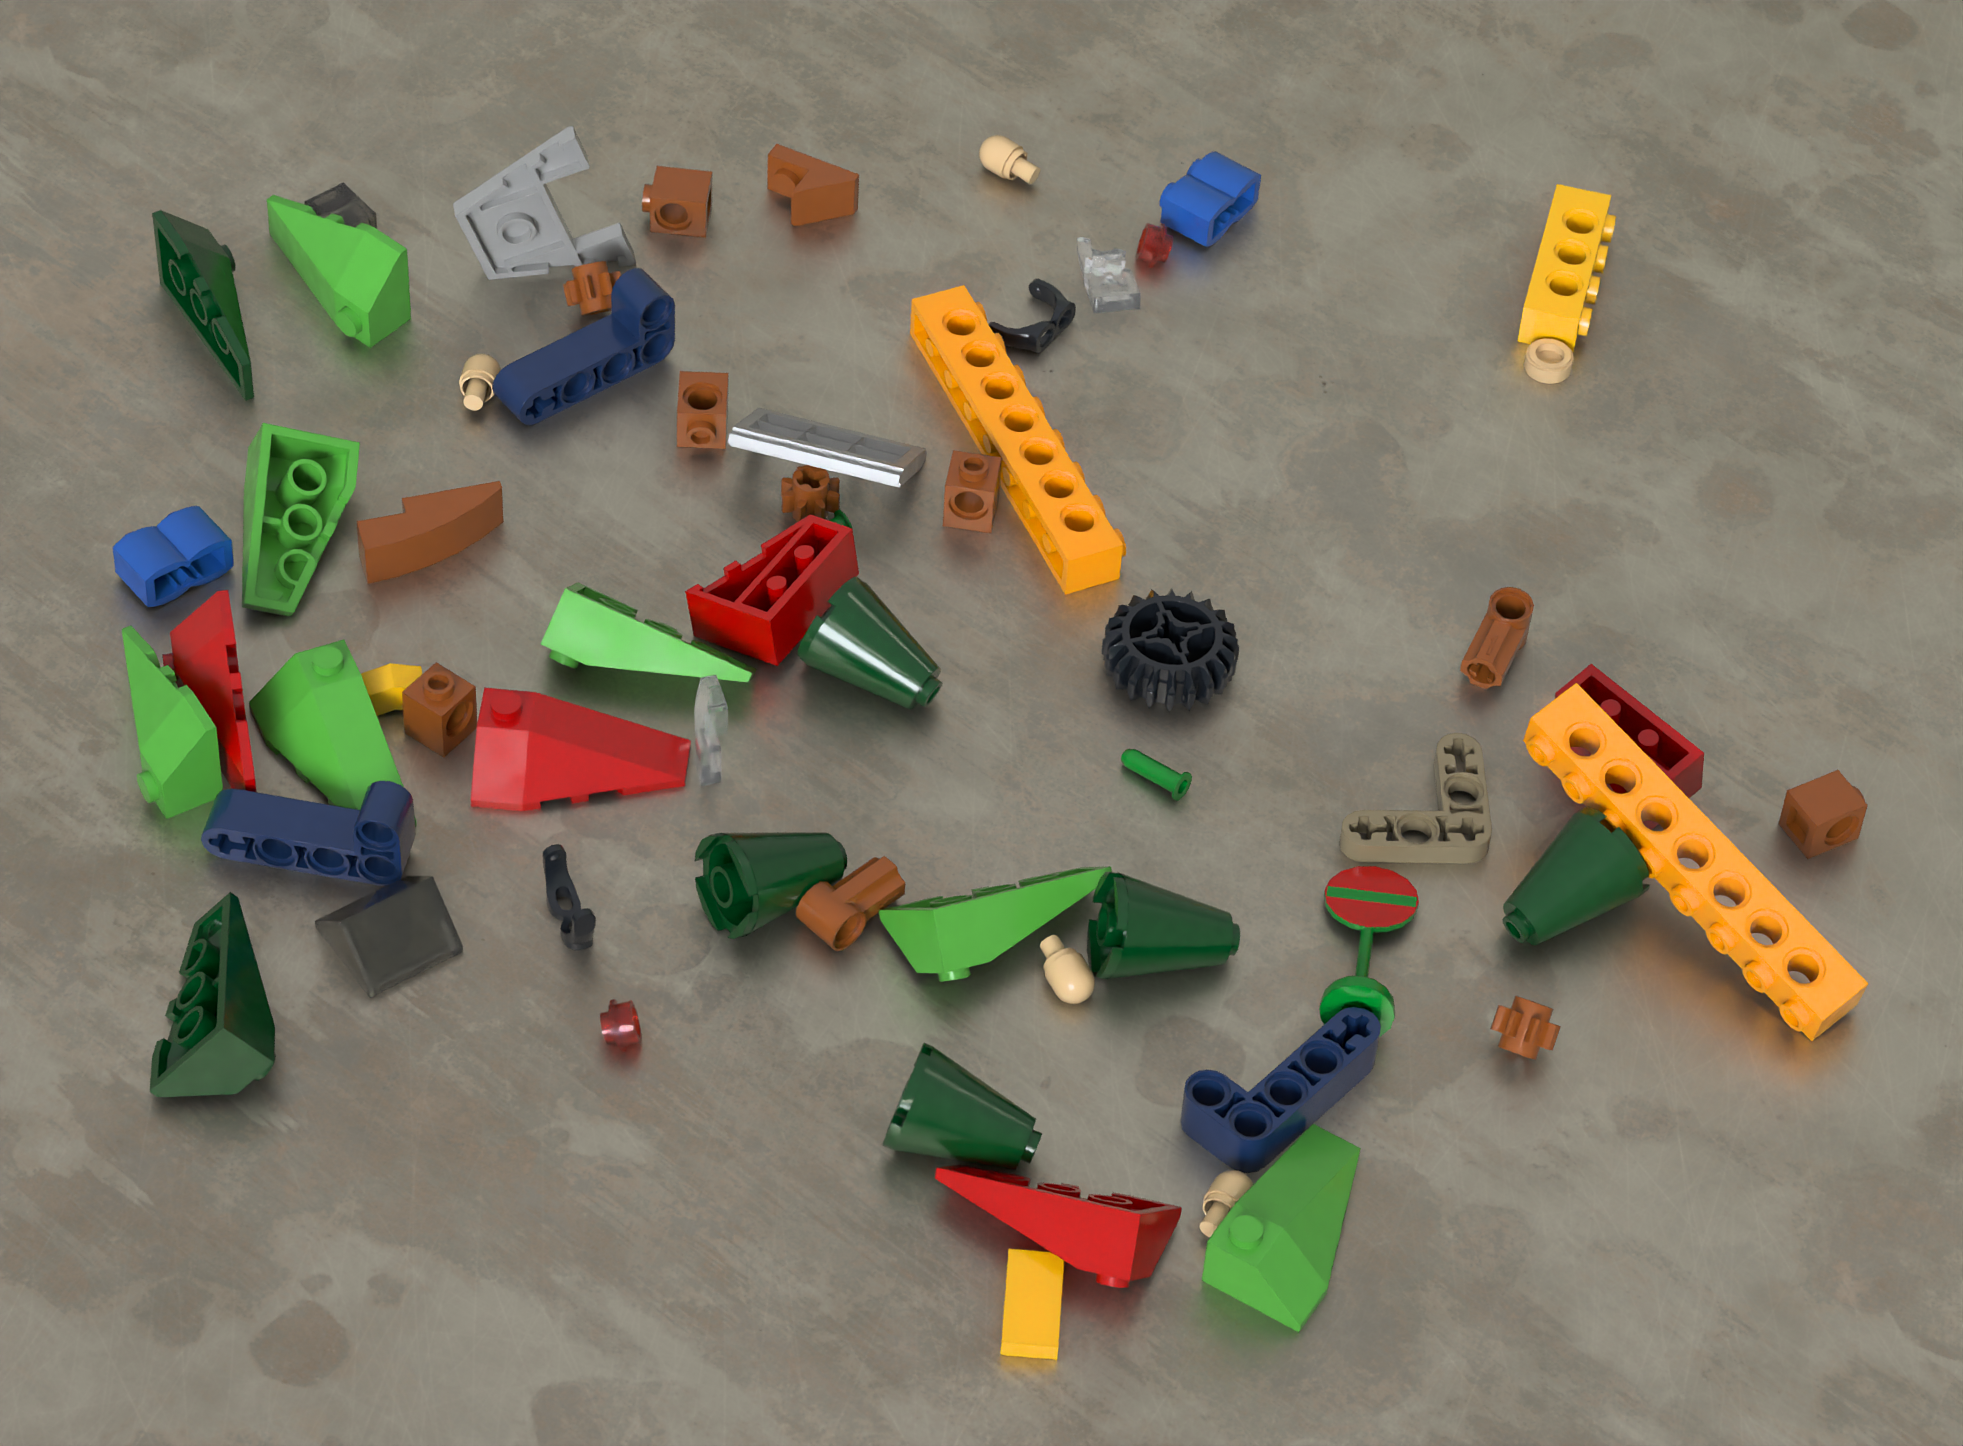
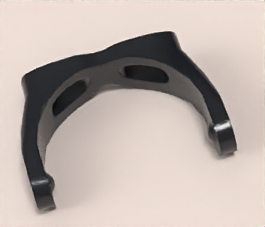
M1034 279L1029 284V291L1035 298L1048 303L1054 308L1052 319L1017 329L1007 328L996 322H990L988 325L993 333L1001 335L1005 346L1040 353L1072 322L1075 317L1076 306L1073 302L1068 301L1053 285L1041 279Z
M560 844L551 845L542 854L548 909L555 918L563 920L560 931L564 944L572 950L587 949L593 945L596 917L591 909H581L577 891L568 873L564 847ZM568 897L572 903V909H562L557 899Z

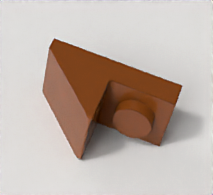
M776 144L769 152L767 189L792 198L791 225L800 226L854 215L858 210L859 174Z

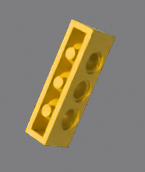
M1560 184L1556 185L1523 307L1517 342L1531 344L1539 339H1555L1566 344L1573 353L1577 336H1587L1593 308L1585 307L1586 303L1595 305L1601 277L1593 276L1594 272L1603 274L1609 246L1601 245V243H1611L1617 217L1608 214L1612 195Z

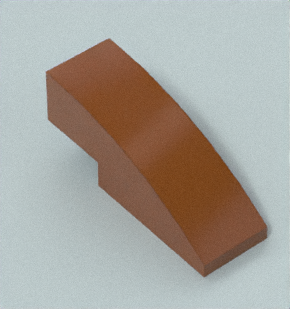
M500 481L402 498L403 513L356 521L359 557L367 584L400 577L429 567L461 552L484 538L504 522L502 486Z

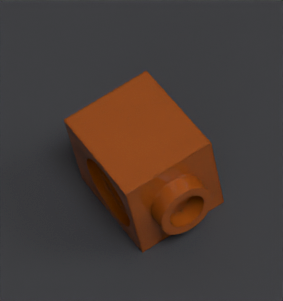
M657 166L653 185H644L642 197V212L650 213V232L706 238L712 210V171Z
M680 371L677 403V447L726 449L729 373Z
M953 450L945 483L944 527L992 533L999 501L1002 457Z
M437 662L402 692L405 734L443 758L477 728L476 686Z
M1836 770L1787 790L1778 824L1804 856L1810 859L1858 839L1868 804L1865 802L1860 790L1852 786L1841 772Z

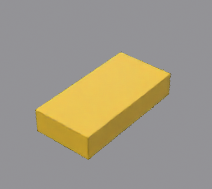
M1008 1249L1000 1355L1057 1360L1064 1260L1055 1254L1044 1251Z

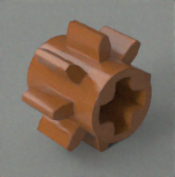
M606 261L588 263L572 268L574 280L566 281V284H563L568 307L579 304L582 316L612 311V288L621 276V272L609 273Z
M810 465L797 467L792 478H782L781 511L783 513L792 512V516L797 522L810 514L827 519L829 512L834 513L836 510H840V479L838 477L830 478L828 472L822 468Z
M1516 995L1511 1008L1498 1005L1490 1028L1502 1033L1498 1047L1534 1060L1537 1058L1540 1047L1553 1050L1561 1026L1549 1022L1554 1009Z

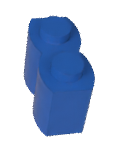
M1216 151L1207 154L1202 159H1196L1189 167L1185 176L1176 183H1169L1163 190L1159 205L1162 207L1160 223L1205 247H1209L1226 233L1232 223L1239 221L1253 208L1259 196L1261 174Z
M191 506L174 511L167 515L157 526L132 531L113 546L115 572L147 607L166 604L178 598L191 586L204 585L218 579L234 566L232 540L200 506Z

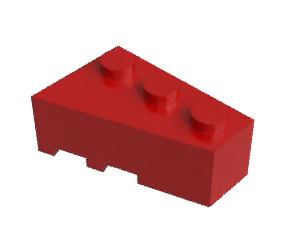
M810 514L761 544L762 553L742 565L735 560L724 567V576L704 589L699 584H696L685 591L693 636L778 666L804 637L817 615L821 617L831 606L827 601L845 582L853 577H857L859 574L852 528Z
M1593 664L1588 665L1555 693L1556 699L1577 683L1688 798L1692 797L1702 788L1704 752ZM1571 747L1573 752L1580 756H1591V753L1583 747ZM1606 784L1615 793H1628L1619 784ZM1650 820L1642 821L1650 830L1659 825Z

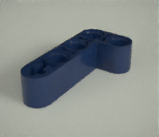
M642 268L628 270L618 278L612 288V314L508 364L496 375L492 385L493 393L522 423L533 425L658 364L668 356L675 342L674 299Z
M390 781L372 783L367 789L360 810L240 789H226L219 792L216 796L201 836V842L208 852L223 859L378 886H391L401 880L415 839L414 802L412 795L406 788Z
M1351 1007L1343 1009L1249 1092L1218 1071L1207 1069L1193 1073L1185 1082L1180 1119L1182 1130L1230 1168L1243 1173L1258 1172L1266 1167L1371 1072L1375 1065L1381 1029L1378 1018L1364 1008Z

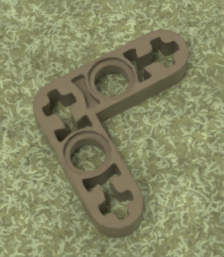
M1463 733L1447 734L1437 743L1433 768L1438 811L1359 810L1348 814L1342 822L1339 841L1340 849L1344 855L1354 861L1363 863L1468 864L1484 859L1489 850L1492 824L1483 752L1480 743L1475 738ZM1454 755L1460 756L1461 761L1464 762L1463 772H1455L1456 761ZM1455 791H1465L1472 794L1476 801L1471 804H1459L1453 801L1449 794ZM1408 830H1418L1425 833L1429 840L1419 844L1411 843L1402 836V833ZM1388 832L1393 833L1391 841H1387ZM1359 833H1366L1368 840L1361 839ZM1440 833H1444L1443 841H1438ZM1463 834H1469L1471 841L1465 840Z

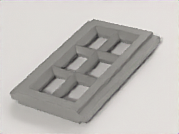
M757 408L733 426L728 438L729 446L899 488L922 468L927 455L926 448L763 408Z

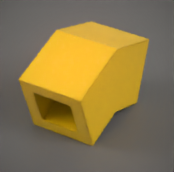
M390 663L361 673L377 716L393 710H403L402 692L422 675L421 666Z

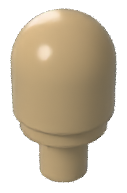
M994 135L988 137L980 147L979 157L981 163L985 168L1003 179L1013 180L1018 176L1029 184H1033L1040 174V168L1027 161L1028 154L1023 150V147L1005 136Z
M473 355L463 366L459 385L464 396V405L470 410H479L483 406V402L490 400L495 395L492 385L501 368L499 363L490 355Z
M1057 935L1045 938L1040 943V948L1047 958L1043 968L1045 977L1054 993L1060 1000L1069 1004L1084 1002L1091 996L1095 987L1094 975L1084 957L1074 948H1065Z
M1237 1170L1224 1171L1212 1182L1203 1198L1202 1205L1205 1217L1200 1224V1230L1206 1236H1212L1234 1204L1253 1186L1252 1180L1245 1173Z

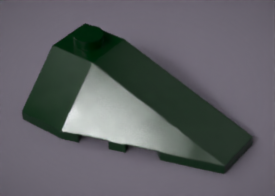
M162 210L152 213L161 286L244 400L247 401L254 398L251 360L233 277L236 265L230 249L225 244L220 246L211 232L204 227Z
M229 892L194 923L179 970V974L187 980L180 990L178 997L169 1002L165 1014L167 1018L173 1021L168 1040L163 1038L156 1042L152 1055L150 1092L157 1097L238 1094L253 1080H260L265 1077L275 1062V1024L239 898Z

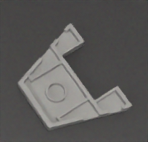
M573 126L565 128L453 203L455 217L488 280L549 274V267L575 265L577 267L600 261H617L618 267L636 264L634 250L620 223L573 238L546 185L548 182L590 168L587 153Z

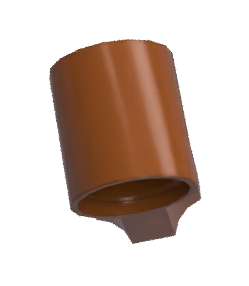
M1503 587L1496 590L1490 596L1487 613L1460 667V671L1469 678L1471 684L1486 690L1491 686H1501L1518 650L1522 649L1527 641L1534 608L1533 600L1527 592L1515 587Z
M883 856L880 859L873 857L833 886L824 881L810 888L797 906L796 917L832 949L841 951L857 940L863 932L867 920L905 894V881L901 878L897 866L887 857Z

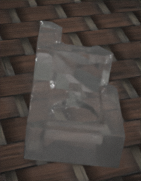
M1079 237L1077 238V254L1093 313L1140 309V290L1131 269L1125 268L1126 251L1118 248L1099 251L1091 248V239Z
M717 675L701 677L695 699V763L700 784L704 786L721 782V746L717 735L728 733V705Z

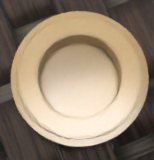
M1539 339L1528 346L1524 369L1532 379L1546 384L1559 383L1566 380L1571 373L1573 353L1561 341Z

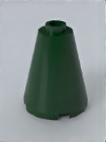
M853 577L845 582L827 601L833 606L825 616L821 618L817 615L809 626L800 643L797 655L810 667L910 710L918 704H921L923 707L928 706L942 687L943 683L937 679L941 668L866 582H863L858 577Z
M1587 806L1573 814L1503 904V910L1506 915L1502 919L1503 924L1516 941L1520 943L1527 941L1532 945H1538L1628 903L1649 890L1650 885L1643 884L1642 882L1650 875L1640 852L1620 827L1611 833L1600 823L1606 815L1599 810Z
M826 832L716 833L702 839L695 852V861L703 860V876L695 877L696 889L702 908L711 925L717 931L727 929L731 932L728 936L731 939L747 936L796 908L801 898L814 885L827 881L832 886L842 880L844 870L847 867V854L843 845Z
M1105 872L1098 882L1092 903H1100L1102 905L1097 920L1089 919L1087 930L1089 967L1092 972H1098L1096 977L1112 979L1224 965L1229 955L1234 956L1237 953L1240 942V928L1238 924L1233 923L1229 912L1119 872Z
M923 1043L882 1146L892 1150L1016 1170L1020 1160L1030 1164L1042 1136L1041 1132L1033 1130L1036 1118L937 1048Z

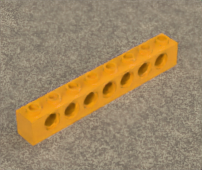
M965 285L912 299L910 335L981 454L1002 457L1000 486L1064 594H1070L1120 579L1121 560L1126 555V544L1121 531L1118 528L1113 529L1107 520L1102 500L1098 495H1092L1085 483L1084 473L1080 464L1076 461H1071L1065 451V444L1058 429L1051 428L1045 418L1042 402L1037 396L1032 397L1026 387L1024 374L1020 366L1012 364L1006 354V347L1001 335L993 333L988 325L982 304L979 301L974 302Z
M1577 683L1530 718L1523 741L1534 761L1543 767H1549L1561 780L1563 789L1573 801L1579 804L1583 803L1586 807L1599 810L1606 815L1600 823L1611 833L1620 827L1640 852L1648 867L1650 875L1648 878H1655L1669 892L1670 899L1679 912L1685 916L1693 917L1706 931L1709 942L1718 952L1728 954L1742 968L1746 981L1753 989L1760 993H1766L1779 1007L1782 1018L1792 1029L1802 1031L1813 1041L1858 1005L1868 986V982ZM1571 747H1583L1591 753V756H1580L1573 752ZM1606 784H1619L1628 793H1615ZM1642 821H1654L1661 825L1663 830H1650ZM1679 858L1692 859L1700 868H1687L1680 863ZM1715 896H1727L1735 902L1736 906H1724L1716 900ZM1751 934H1764L1770 938L1773 944H1760ZM1788 972H1800L1809 979L1810 983L1796 982L1790 977Z

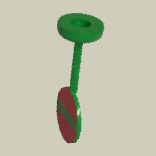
M1356 866L1340 871L1332 877L1324 891L1325 906L1333 918L1345 926L1361 932L1355 976L1337 979L1324 990L1319 1006L1320 1018L1323 1024H1326L1345 1008H1364L1378 1018L1381 1025L1379 1037H1381L1392 1026L1395 1018L1394 998L1387 987L1377 980L1368 977L1374 932H1389L1402 928L1413 920L1419 906L1417 890L1410 881L1395 871L1377 866Z

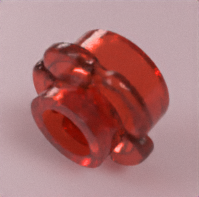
M1147 223L1140 236L1136 259L1148 262V268H1153L1157 261L1165 263L1169 256L1173 236L1166 234L1167 227L1165 224L1161 223L1159 226Z
M616 999L610 1000L608 1011L600 1013L602 1032L608 1045L616 1043L621 1052H626L627 1046L642 1042L639 1017L632 1000L617 1003Z

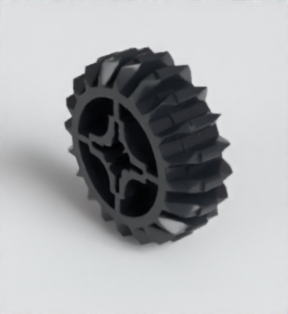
M1172 588L1167 595L1159 596L1151 589L1146 600L1133 595L1128 606H1118L1114 617L1109 618V622L1105 627L1102 654L1104 655L1106 675L1113 677L1116 690L1127 689L1130 701L1143 697L1146 699L1148 708H1151L1155 703H1162L1166 705L1170 712L1175 704H1182L1190 711L1195 700L1208 705L1213 694H1223L1227 682L1232 681V676L1236 672L1239 645H1237L1238 639L1236 638L1234 624L1227 622L1225 610H1213L1210 599L1197 602L1192 591L1185 597L1176 596Z

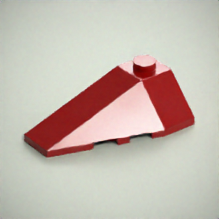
M228 590L217 591L170 632L172 653L162 654L163 666L168 665L175 672L178 688L187 685L194 692L215 724L221 772L231 788L257 792Z
M960 1164L936 1167L935 1173L936 1180L1079 1270L1096 1273L1097 1283L1117 1288H1129L1130 1281L1151 1277L1180 1220L1182 1207L1115 1192H1112V1196L1089 1194L1088 1199L1080 1198L1081 1190L1079 1186L1065 1183H1037V1189L1031 1188V1179L1028 1177Z

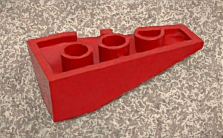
M484 687L476 728L471 807L528 811L541 809L540 802L561 798L570 797L573 804L589 801V794L616 790L622 795H631L682 787L686 783L691 740L541 693Z

